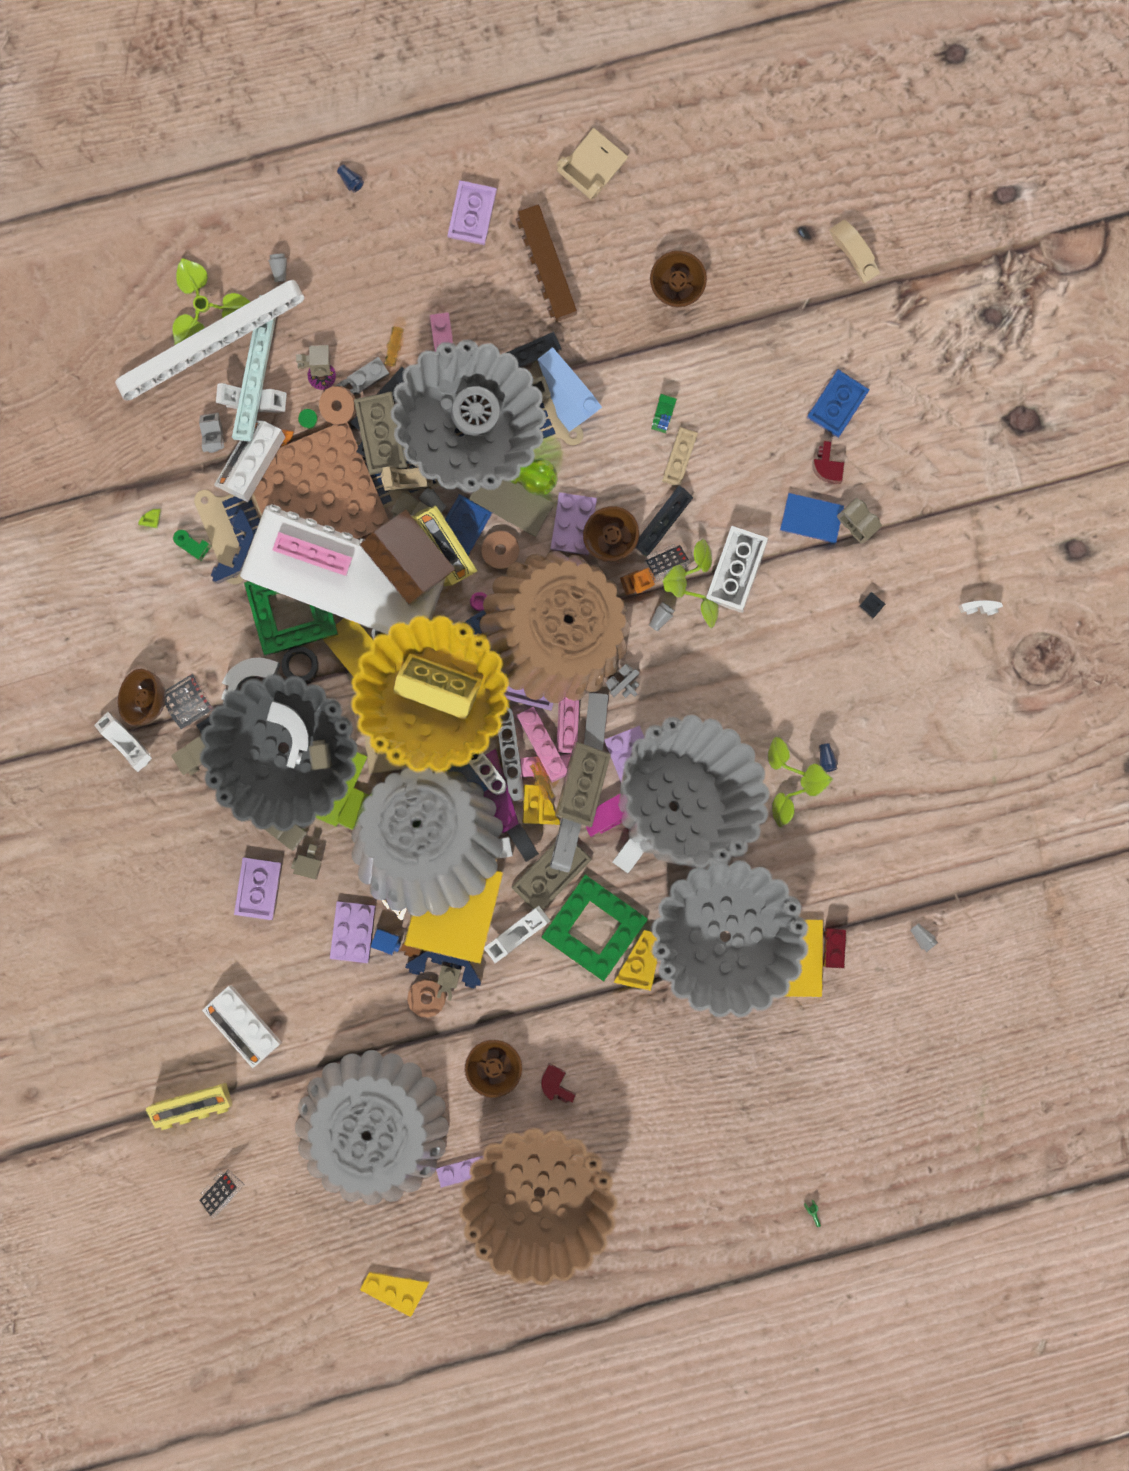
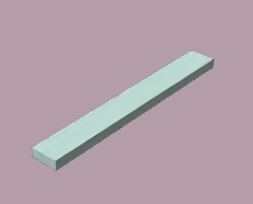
M276 318L254 329L252 332L232 434L234 440L252 441Z

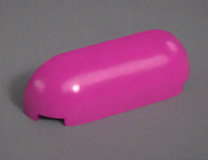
M620 794L597 806L592 827L586 826L590 837L599 832L602 834L622 823L623 812L619 809L618 805Z

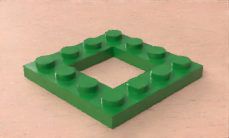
M250 581L244 582L264 656L339 635L333 613L310 605L314 621L278 631L269 596L279 594V592Z
M584 875L541 938L604 982L648 918L590 877ZM589 902H592L621 923L600 954H597L568 933Z

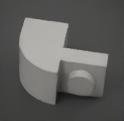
M219 413L200 415L199 425L202 434L203 452L213 453L224 448Z

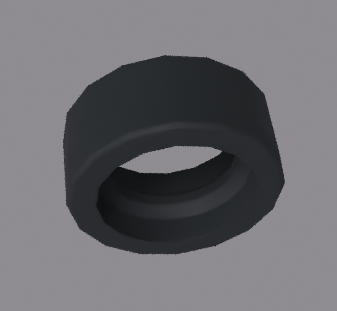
M294 647L285 653L282 659V670L287 678L299 677L306 683L316 676L319 670V662L317 656L310 649ZM304 654L310 658L312 665L308 674L296 676L290 671L289 662L294 655Z
M520 823L507 831L526 862L539 854Z

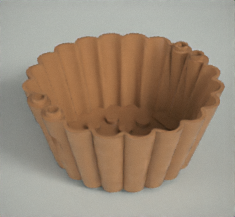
M553 551L547 554L546 557L540 554H531L525 560V564L521 562L512 563L507 569V576H500L494 580L492 586L494 593L489 594L483 601V608L487 614L480 620V629L490 643L489 651L495 652L501 657L502 668L499 672L506 675L510 688L514 690L524 689L526 696L534 700L541 699L544 696L550 703H560L565 697L569 700L577 701L583 698L586 690L589 692L600 690L603 686L604 678H610L616 674L618 670L617 660L622 659L627 651L625 638H627L630 632V626L625 618L627 606L622 599L617 597V585L613 581L606 579L603 570L599 566L588 565L579 555L566 557L561 552ZM565 614H570L573 617L572 624L568 625L563 622Z
M535 1128L528 1129L523 1136L517 1133H509L503 1138L501 1144L495 1143L486 1147L483 1153L484 1159H478L471 1164L469 1169L471 1178L466 1180L461 1187V1193L465 1201L459 1208V1214L467 1222L464 1227V1236L469 1242L475 1243L476 1256L482 1261H490V1266L496 1274L506 1275L510 1273L511 1278L517 1283H526L532 1279L534 1283L544 1286L552 1282L554 1278L560 1281L569 1280L574 1275L575 1269H588L592 1265L593 1255H598L606 1249L607 1239L605 1236L613 1232L615 1228V1219L611 1213L617 1208V1198L610 1192L613 1180L609 1173L601 1170L602 1161L600 1157L595 1153L586 1152L585 1144L581 1140L570 1139L567 1141L566 1136L556 1130L550 1131L546 1135L541 1130ZM541 1187L545 1190V1194L543 1197H538L534 1194V1190Z

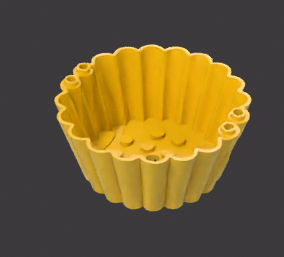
M417 616L410 621L409 625L401 622L391 626L388 635L377 636L372 641V651L366 652L360 657L359 668L361 672L357 673L352 680V687L357 693L352 700V709L357 715H360L358 720L360 732L366 736H371L370 745L372 749L378 753L387 752V758L392 764L403 765L407 763L408 767L415 772H422L428 767L436 772H443L450 767L451 763L459 766L465 765L470 761L472 753H481L486 750L489 745L488 736H494L500 731L502 723L499 716L503 715L508 708V700L503 695L508 688V679L504 673L499 672L502 668V660L497 653L489 651L490 643L488 639L483 635H473V630L468 624L461 622L453 625L451 620L444 616H438L432 621L424 616ZM409 654L482 680L467 719L456 717L455 715L393 693L397 675Z

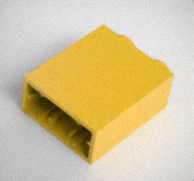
M496 871L492 877L486 878L483 892L478 895H469L467 904L461 908L450 906L448 911L442 915H434L429 911L422 916L411 915L404 945L481 963L503 872Z

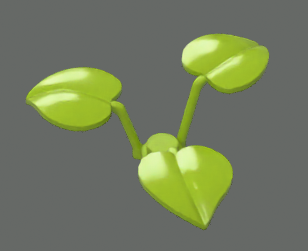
M184 258L181 259L177 267L176 281L179 289L185 294H190L195 290L196 297L193 300V306L196 311L194 319L187 314L175 319L172 327L175 345L205 329L202 323L197 322L200 312H207L210 307L223 309L222 317L224 318L250 303L246 297L237 293L225 295L223 297V306L210 303L205 296L200 295L198 288H203L207 283L208 275L206 270L198 263Z
M702 538L694 547L693 554L697 567L685 572L681 565H676L668 572L662 582L665 591L672 592L678 598L683 597L684 594L701 598L703 600L701 603L703 618L708 626L713 628L718 618V604L706 599L705 595L686 591L687 582L685 576L700 569L703 572H708L712 564L710 547Z
M775 737L768 751L770 766L775 770L783 767L803 775L800 781L803 787L802 790L789 793L787 796L784 793H778L773 800V818L777 825L782 828L791 821L794 815V804L790 800L792 796L806 792L809 796L815 797L826 789L833 778L818 764H811L806 772L787 766L786 762L790 758L789 748L780 737Z

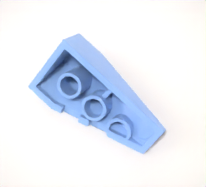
M551 348L537 359L551 393V400L553 401L557 417L569 432L602 408L590 390L554 348Z

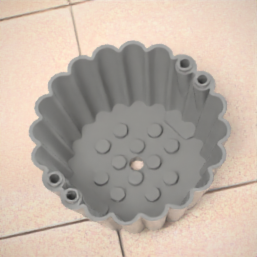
M463 340L457 346L450 342H444L437 347L436 352H422L417 360L418 365H410L404 370V382L397 385L394 390L397 404L391 410V417L397 425L394 432L395 439L404 448L406 460L419 467L420 473L425 478H437L444 488L453 489L457 487L470 493L477 491L479 488L493 490L498 488L502 481L516 479L519 476L520 467L529 466L533 462V449L538 448L543 442V434L539 428L546 421L545 412L539 407L543 399L542 393L538 388L531 386L533 383L531 373L525 368H518L517 359L509 353L500 354L496 346L488 343L478 347L472 340ZM471 386H480L490 390L496 396L500 405V416L495 427L490 432L481 436L465 434L462 437H458L455 434L457 427L451 417V407L457 394Z
M687 715L682 721L676 717H669L665 719L662 727L658 725L649 727L646 730L644 739L634 742L630 758L624 764L621 780V794L618 805L619 809L623 812L622 823L626 828L630 829V838L634 842H640L642 851L654 854L658 860L699 868L706 867L709 864L724 865L728 863L731 856L743 855L747 851V843L754 842L759 838V824L764 823L768 817V811L764 803L768 801L770 793L767 786L762 783L765 778L764 768L759 763L754 762L755 752L753 748L748 744L741 743L739 734L733 729L723 730L722 725L715 719H707L702 722L695 715ZM670 802L678 805L676 812L669 808Z
M428 767L422 772H415L407 768L400 775H389L385 783L377 784L373 788L370 796L362 804L358 811V820L351 833L352 840L355 843L351 857L359 865L358 877L360 881L364 884H370L371 895L377 900L386 899L390 909L402 911L406 908L413 916H422L427 911L434 915H442L448 911L450 906L453 908L465 906L469 900V895H478L483 892L486 885L485 879L492 877L497 871L495 858L499 857L503 851V843L498 838L503 830V825L494 816L496 813L495 803L491 799L483 797L484 791L479 784L467 782L466 777L459 772H436ZM415 820H421L422 828L413 829L412 823Z
M736 861L730 866L727 863L724 865L711 864L707 870L699 867L694 868L689 872L687 880H678L672 885L671 897H666L659 903L658 910L661 917L656 919L652 926V932L658 939L653 944L652 953L657 960L661 961L659 974L664 980L672 982L671 989L675 996L682 999L688 998V1002L694 1010L703 1011L708 1008L710 1013L716 1017H724L730 1012L737 1017H745L751 1013L753 1008L761 1011L766 1010L771 1006L773 997L781 998L788 993L789 981H794L801 975L802 967L799 961L804 959L808 952V945L802 939L808 931V925L803 918L799 917L801 912L800 902L796 898L788 896L789 889L785 882L778 879L772 880L770 872L765 868L757 867L752 870L746 862ZM723 931H728L731 934V938L727 942H723L720 939V934Z
M370 1050L365 1052L362 1057L353 1053L345 1055L341 1059L340 1064L330 1063L326 1065L322 1071V1078L317 1077L309 1082L307 1088L309 1096L302 1098L298 1104V1110L302 1116L295 1124V1132L302 1139L298 1145V1152L301 1157L309 1160L307 1164L309 1174L315 1178H322V1185L326 1191L331 1193L340 1191L343 1199L348 1202H355L360 1198L368 1205H376L382 1198L386 1201L395 1202L403 1196L404 1191H417L421 1187L422 1178L430 1177L435 1173V1159L442 1157L446 1149L445 1142L442 1139L449 1130L447 1120L442 1117L446 1106L444 1100L435 1095V1082L431 1078L422 1077V1071L417 1064H404L402 1058L397 1054L390 1053L382 1057L379 1052ZM364 1130H370L373 1135L371 1140L365 1141L362 1139L361 1134Z

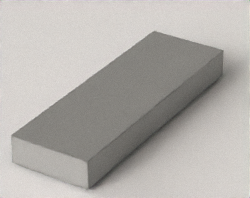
M589 693L584 744L603 751L608 695Z

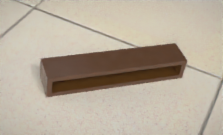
M537 204L517 211L518 218H515L518 229L523 230L524 236H522L524 246H528L531 253L528 254L531 265L535 264L536 266L535 277L538 283H542L543 289H541L543 299L548 300L549 307H547L550 318L554 317L555 322H559L576 316L577 309L540 205Z

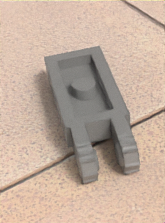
M377 357L336 386L346 387L351 384L354 388L350 390L353 395L359 394L389 375V372L380 358Z

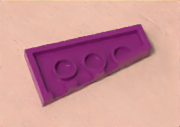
M495 748L485 754V756L506 782L498 752ZM484 765L480 770L481 774L488 775L491 771L490 766ZM499 780L494 781L492 784L493 790H500L502 782ZM507 783L505 792L500 795L493 794L489 789L484 792L483 797L489 798L495 803L496 813L494 816L502 822V834L519 824L511 796L508 792Z

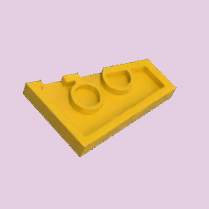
M643 931L613 983L649 991L652 990L658 961L652 953L653 944L658 940L652 931Z
M369 1271L360 1291L411 1317L429 1281H419Z

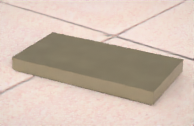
M392 392L354 399L369 475L382 473V468L385 467L407 468L404 449L397 442L394 435L397 425L391 417V410L394 406Z
M513 480L502 481L500 486L493 490L479 488L469 498V500L534 537L537 536L554 506L553 502Z
M579 742L574 743L555 816L592 827L611 756L610 753Z
M554 843L511 888L533 909L540 906L544 910L592 860L578 845H576L569 873L550 868Z

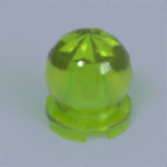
M538 458L534 459L529 466L520 467L519 476L509 482L515 485L517 482H521L527 492L536 496L547 495L556 487L558 473L556 467L550 461Z

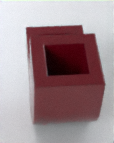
M824 441L822 446H818L817 457H820V459L812 461L813 471L824 482L841 484L845 462L829 461L832 442Z
M548 1063L541 1080L543 1093L551 1101L556 1094L558 1095L557 1099L564 1103L570 1101L573 1103L576 1094L560 1086L566 1071Z

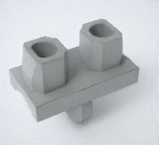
M625 664L619 670L625 678L621 683L614 676L606 682L613 697L624 688L626 690L622 695L625 698L630 694L634 697L638 695L635 689L639 684L635 681L630 686L629 683L639 675V672Z

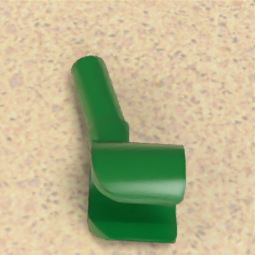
M811 1200L813 1202L811 1207L804 1203V1207L812 1215L816 1227H821L817 1216L819 1209L814 1200Z

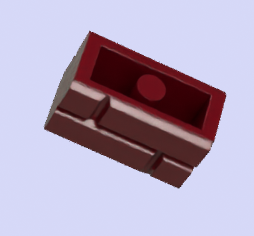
M825 928L823 953L825 958H823V967L844 969L845 929Z

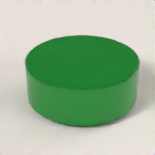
M304 409L299 413L298 421L303 428L311 429L316 426L318 417L313 410Z

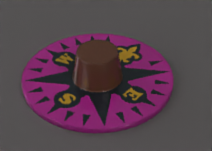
M330 364L331 375L322 377L311 376L309 368L307 377L311 386L318 390L330 388L336 379V372L333 366Z

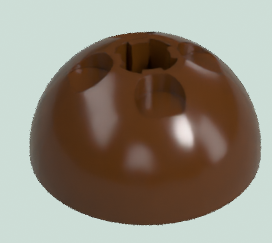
M671 251L662 255L654 263L650 273V284L654 295L662 303L670 307L680 308L693 304L701 297L707 283L704 265L696 256L686 251Z
M617 506L604 507L594 512L587 520L583 530V541L586 549L595 558L604 562L621 561L635 550L639 541V526L635 517L628 510Z
M136 669L129 673L122 682L118 693V710L121 718L130 725H145L154 721L162 713L166 704V690L160 678L146 669Z
M487 1040L481 1042L470 1051L466 1058V1079L471 1088L482 1096L490 1098L505 1096L515 1089L521 1079V1058L517 1051L504 1041Z

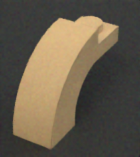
M843 220L829 229L836 246L840 247L848 256L862 283L865 284L880 274L871 250L849 222Z
M382 468L381 478L385 491H412L426 489L427 487L433 488V480L425 478L420 473L419 468Z

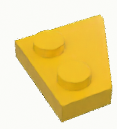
M524 785L522 823L560 825L545 787L541 785Z

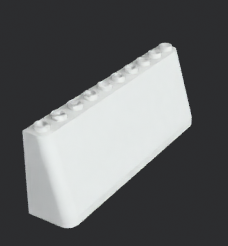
M273 504L267 505L264 509L240 574L247 581L385 634L389 633L391 626L401 622L409 625L410 621L417 616H424L431 621L445 581L443 579L410 607L359 545L365 539L358 540L353 538V535L350 533L337 532L332 526L319 525L313 519L301 518L299 514L292 511L285 512L279 506ZM278 532L352 557L347 576L272 551Z

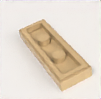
M682 427L679 428L662 482L676 487L681 486L698 435L697 432Z

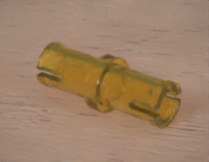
M393 326L391 328L390 340L386 345L388 349L384 364L390 367H396L398 352L402 348L400 343L404 332L403 328Z
M541 761L536 763L538 771L534 764L530 765L529 767L536 780L535 785H538L543 800H549L546 792H548L550 798L556 797Z

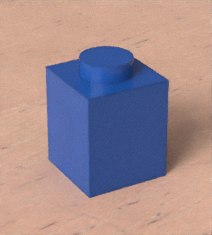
M378 928L371 948L393 955L394 951H399L402 941H399L400 936Z

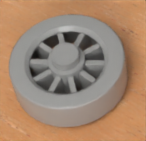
M471 386L460 391L451 407V417L455 426L461 432L470 436H481L490 432L495 427L500 416L498 399L490 390L480 386ZM472 395L473 403H471L467 397ZM476 395L483 396L480 402H476ZM486 398L489 404L483 406L482 402ZM491 407V412L484 411ZM469 417L470 419L467 422L464 418ZM475 420V425L470 424V422Z

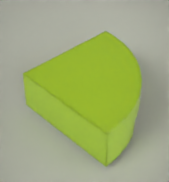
M152 509L140 518L138 525L158 529L161 509Z

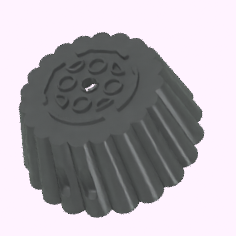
M269 675L263 682L251 679L243 684L241 691L231 690L223 699L224 706H217L211 711V725L203 730L201 736L202 742L206 747L200 753V762L208 769L205 773V783L209 788L217 790L215 796L218 804L225 808H231L232 814L237 820L248 821L251 819L252 824L256 828L264 830L273 825L279 831H288L293 828L295 823L306 827L315 821L316 815H328L333 810L334 800H340L346 795L348 791L346 781L354 777L356 772L355 764L351 759L355 757L358 747L356 742L350 738L353 726L349 719L341 716L342 707L340 703L335 699H326V693L321 686L310 685L307 687L303 679L299 677H290L284 681L278 675ZM272 701L286 704L299 713L308 729L309 746L316 740L325 739V743H329L331 767L312 770L309 746L307 751H299V753H303L300 764H296L294 768L287 766L292 748V736L283 725L267 721ZM285 742L289 745L287 753L279 751L278 746L280 743Z

